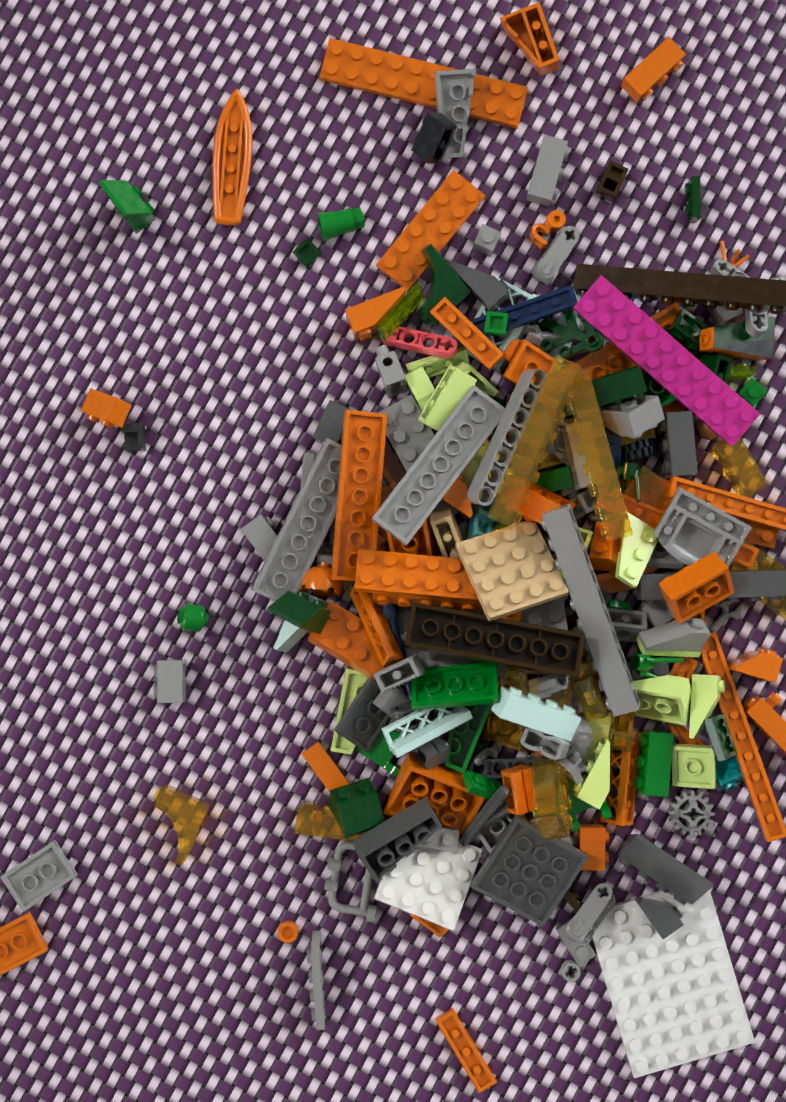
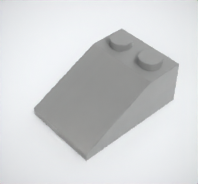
M644 395L636 399L628 397L623 399L624 402L612 406L611 403L602 405L603 409L595 412L586 410V414L619 436L630 437V439L641 437L643 432L657 427V424L665 419L659 397L654 395Z

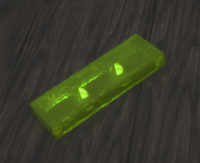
M416 283L379 323L378 332L381 339L387 340L423 300V288L421 285Z

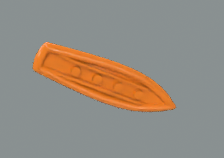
M239 89L234 90L221 112L213 147L214 222L226 226L241 223L252 159V125L249 111Z

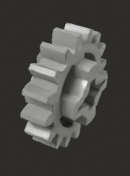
M689 789L688 794L682 790L681 797L674 795L676 802H669L673 809L667 810V813L673 815V817L669 818L671 823H675L673 828L676 830L680 829V833L683 835L688 831V835L693 837L694 832L702 835L701 829L708 831L707 823L713 824L710 816H715V813L710 811L714 807L713 804L707 803L709 798L707 796L702 797V793L699 791L695 794L692 789ZM696 800L703 805L704 809L697 806ZM692 809L696 811L695 813L691 814V817L685 814L691 812ZM678 817L685 819L686 826L680 822Z

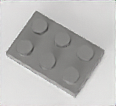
M54 840L3 874L0 878L24 912L75 878L78 874L56 840Z

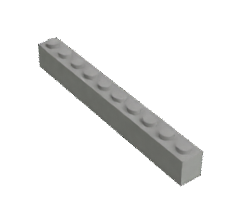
M567 504L546 511L542 515L541 524L550 536L548 543L550 549L556 553V566L559 571H562L565 578L563 580L572 598L570 599L571 608L577 612L579 617L577 619L579 630L585 633V647L587 651H591L593 657L591 663L594 671L599 673L600 679H598L600 689L606 693L607 698L605 701L609 711L612 710L614 717L637 711L640 708L641 702L571 505Z

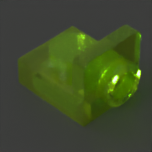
M728 356L733 359L728 380L752 378L756 375V366L749 367L748 364H738L735 368L734 356Z

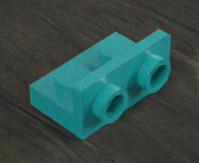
M736 756L719 762L718 759L716 760V781L720 791L724 789L726 791L732 790L738 786L737 783L744 781Z

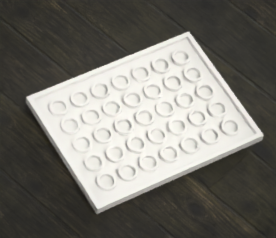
M660 890L640 896L641 898L667 902L671 907L676 906L683 917L680 920L684 925L665 939H662L634 900L635 898L616 903L592 938L634 1078L755 1043L710 890L693 905L686 903L685 906L674 899L675 895L670 891L665 893Z

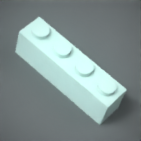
M501 686L499 703H494L491 709L499 718L568 741L572 740L582 719L575 714L576 710L570 706L564 705L560 707L558 703L550 699L542 701L539 696L533 693H528V695L522 694L520 689L512 686L510 689Z

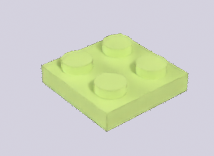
M673 743L672 786L715 789L716 755L713 752L712 746Z

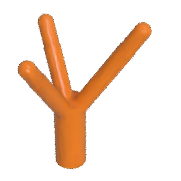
M721 240L722 260L727 261L724 241ZM737 249L730 261V264L736 268L749 258V255H745L735 263L741 252L740 249Z

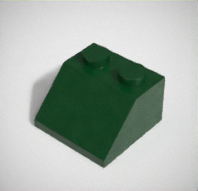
M299 590L297 593L286 592L267 609V611L289 623L317 634H321L332 612L324 608L325 603L317 599L311 601L308 599V594Z
M369 778L330 790L328 806L345 838L371 830L384 822L378 793Z

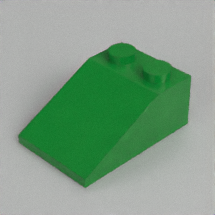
M100 180L98 182L136 234L156 220L152 214L155 210L148 201L145 203L140 198L142 193L136 185L131 186L128 181Z

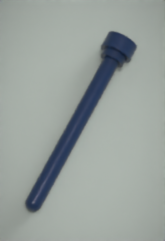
M389 603L388 605H381L382 614H385L386 618L388 617L391 631L404 659H406L407 656L396 617L399 610L398 604ZM411 681L405 683L408 699L411 702Z

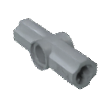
M550 674L529 680L526 685L518 689L522 691V694L528 695V693H533L539 696L540 700L552 697L551 694L566 689L569 680L567 677Z

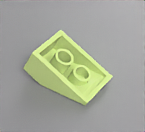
M665 675L633 681L641 705L639 710L626 714L687 725L691 706L689 678Z

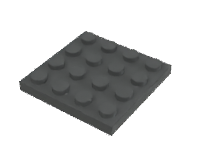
M515 814L470 885L472 889L543 927L589 857L583 851Z

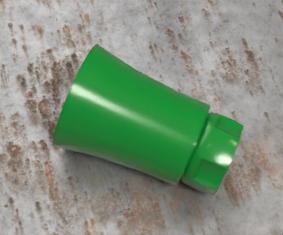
M360 207L317 213L319 229L324 242L336 236L365 227Z

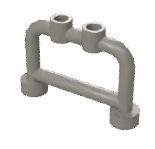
M345 841L336 848L334 857H329L328 870H332L331 878H326L324 890L328 891L329 905L335 911L366 917L367 922L374 923L377 905L369 904L373 877L367 869L365 871L360 907L340 904L336 900L343 853L346 850H355L352 841Z

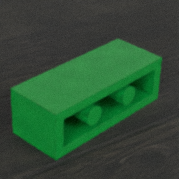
M642 730V734L639 737L641 751L637 758L639 773L635 780V787L638 793L649 796L668 797L674 733Z

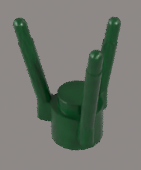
M621 462V465L617 466L616 474L608 489L605 501L609 500L620 477V480H623L620 489L621 494L625 493L627 481L632 482L633 478L635 479L636 502H640L639 477L641 471L637 470L638 465Z

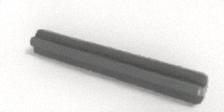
M506 785L500 786L459 837V843L463 847L470 845L508 797L510 789Z

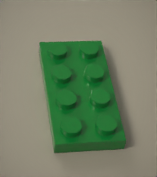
M484 662L424 668L425 674L411 680V707L413 711L499 703L497 664Z

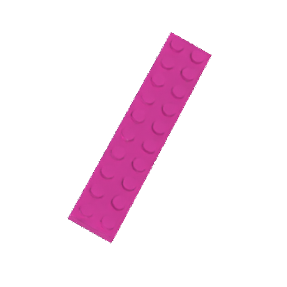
M602 275L572 308L636 365H640L644 372L689 411H692L699 420L730 447L739 440L760 416L757 410Z

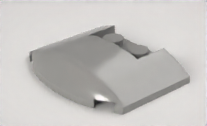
M679 487L657 525L654 534L668 553L688 566L715 551L729 567L749 533L751 526Z

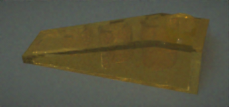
M507 667L500 682L499 691L501 686L508 689L512 686L520 689L522 694L528 695L530 690L526 672ZM492 711L486 720V739L522 751L526 747L520 743L525 728L528 727L499 718Z

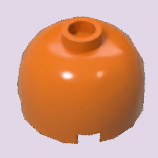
M319 563V566L311 567L305 573L300 590L308 593V589L313 590V595L336 597L337 594L341 597L343 582L342 580H331V564Z

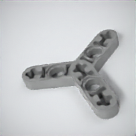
M722 259L715 261L710 269L712 275L749 277ZM785 275V276L776 277V278H772V279H774V280H786V275ZM745 309V328L750 336L755 338L761 337L767 330V310L754 313Z

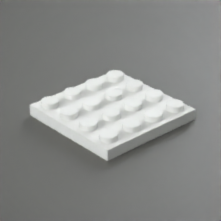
M459 840L456 853L415 846L411 855L407 858L404 856L396 863L397 867L392 872L388 870L382 876L383 880L378 885L374 899L454 931L482 849L473 845L463 847Z

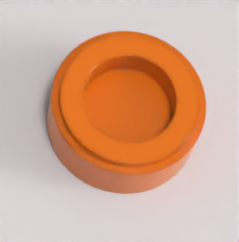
M291 920L283 921L278 927V938L284 943H292L298 937L299 928Z

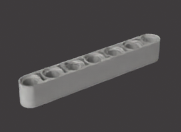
M528 369L520 375L469 487L467 498L472 504L488 506L493 502L547 383V375L543 370ZM524 394L526 395V401H525V402H524V400H523ZM515 414H517V421H516V422H515V419H514ZM507 433H508V435H509L508 441H506V434H507ZM498 452L500 453V459H499V460H497V454H498ZM489 472H491V478H490V480H488V473H489ZM482 491V498L480 500L479 493Z

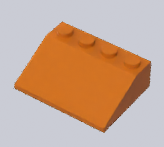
M409 751L396 777L383 814L393 817L426 797L442 825L441 828L458 830L460 837L472 822L485 798L467 792L462 776L464 773L449 768L444 764H437L435 767L427 770L415 754Z

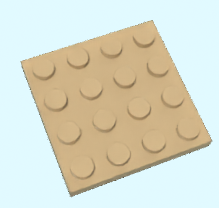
M524 521L458 542L455 545L488 621L567 596L569 593L536 522Z

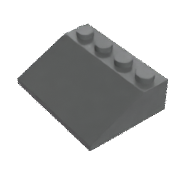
M629 834L616 855L621 858L619 860L621 864L629 869L633 866L639 870L637 874L647 881L651 878L657 883L655 886L665 893L670 891L675 895L674 899L684 906L686 903L693 905L714 885L639 834Z

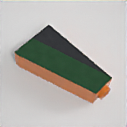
M768 317V328L758 338L752 337L747 333L745 321L703 329L700 331L699 351L754 361L772 359L775 317Z

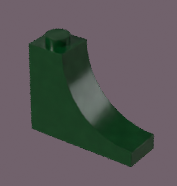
M429 244L421 252L429 265L431 285L425 302L417 311L421 314L419 318L425 325L435 326L439 321L431 315L430 311L444 297L456 307L471 291L432 244Z

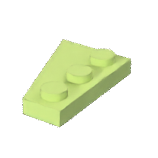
M626 511L622 515V521L624 522L623 530L620 532L621 547L617 557L615 578L631 588H635L657 544L658 537L654 534V528Z

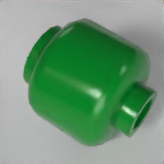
M186 603L183 608H179L177 624H180L182 630L200 632L203 626H207L209 614H205L204 606Z

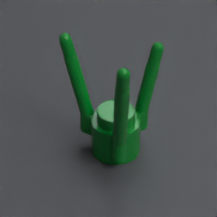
M637 653L633 656L632 667L635 671H638L639 676L654 678L659 676L648 672L654 668V663L683 662L684 659L653 658V655Z

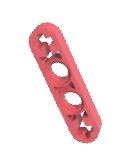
M386 325L380 330L382 343L390 347L445 359L454 358L458 354L457 341L451 337L395 325ZM408 336L415 338L411 343L404 342V339ZM429 340L434 342V345L431 347L423 345L424 342Z

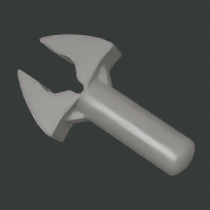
M538 324L528 326L524 334H528L525 339L540 346L544 339L552 341L562 336L542 332Z
M726 600L718 604L722 608V613L709 627V631L711 633L717 632L728 618L738 620L741 605H737L734 611L728 612L729 605L733 602Z

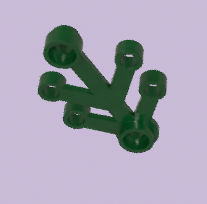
M573 309L562 312L568 327L550 321L548 317L543 318L541 323H538L539 320L532 322L533 325L538 324L542 332L549 329L563 335L552 341L544 339L541 343V349L545 353H551L555 348L560 347L558 355L563 360H568L572 355L584 350L589 352L601 350L604 338L601 333L594 331V327L577 314L580 321L584 324L586 334L579 332ZM596 338L594 343H590L592 339ZM574 340L580 341V343L570 348L564 345ZM550 343V347L545 348V346ZM565 350H568L566 355H562Z

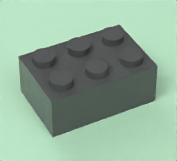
M692 411L665 413V419L655 427L656 434H659L660 442L657 444L658 454L661 455L662 463L659 464L660 475H663V479L670 480L673 476L679 478L692 477L698 474Z

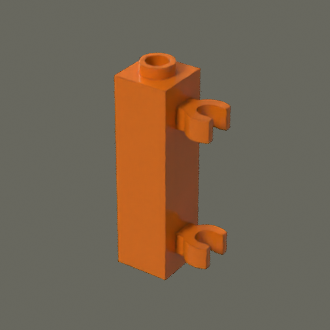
M774 692L766 700L758 696L750 697L744 703L745 707L743 710L745 715L786 756V722L773 709L783 698Z

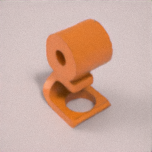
M560 210L550 212L545 219L544 225L542 223L533 225L529 235L530 240L541 250L546 249L548 242L537 233L541 232L548 236L550 232H559L566 222L565 214Z

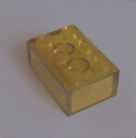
M555 759L532 762L533 817L544 841L569 838L570 828H573V823L568 811L572 809V805L567 791H570L571 788L570 781L565 776L564 767H560L558 760Z

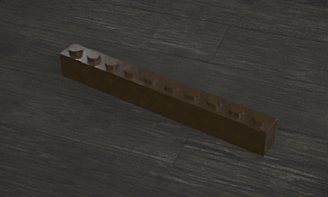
M577 264L573 289L581 297L602 275L628 299H640L644 303L661 301L662 304L673 305L676 302L682 303L683 306L694 307L695 304H699L709 309L721 306L732 311L744 308L754 313L767 310L769 313L776 315L786 312V280Z

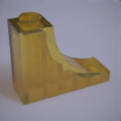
M165 784L162 788L158 787L153 797L156 800L154 807L164 812L176 829L179 848L175 863L183 866L187 861L211 803Z

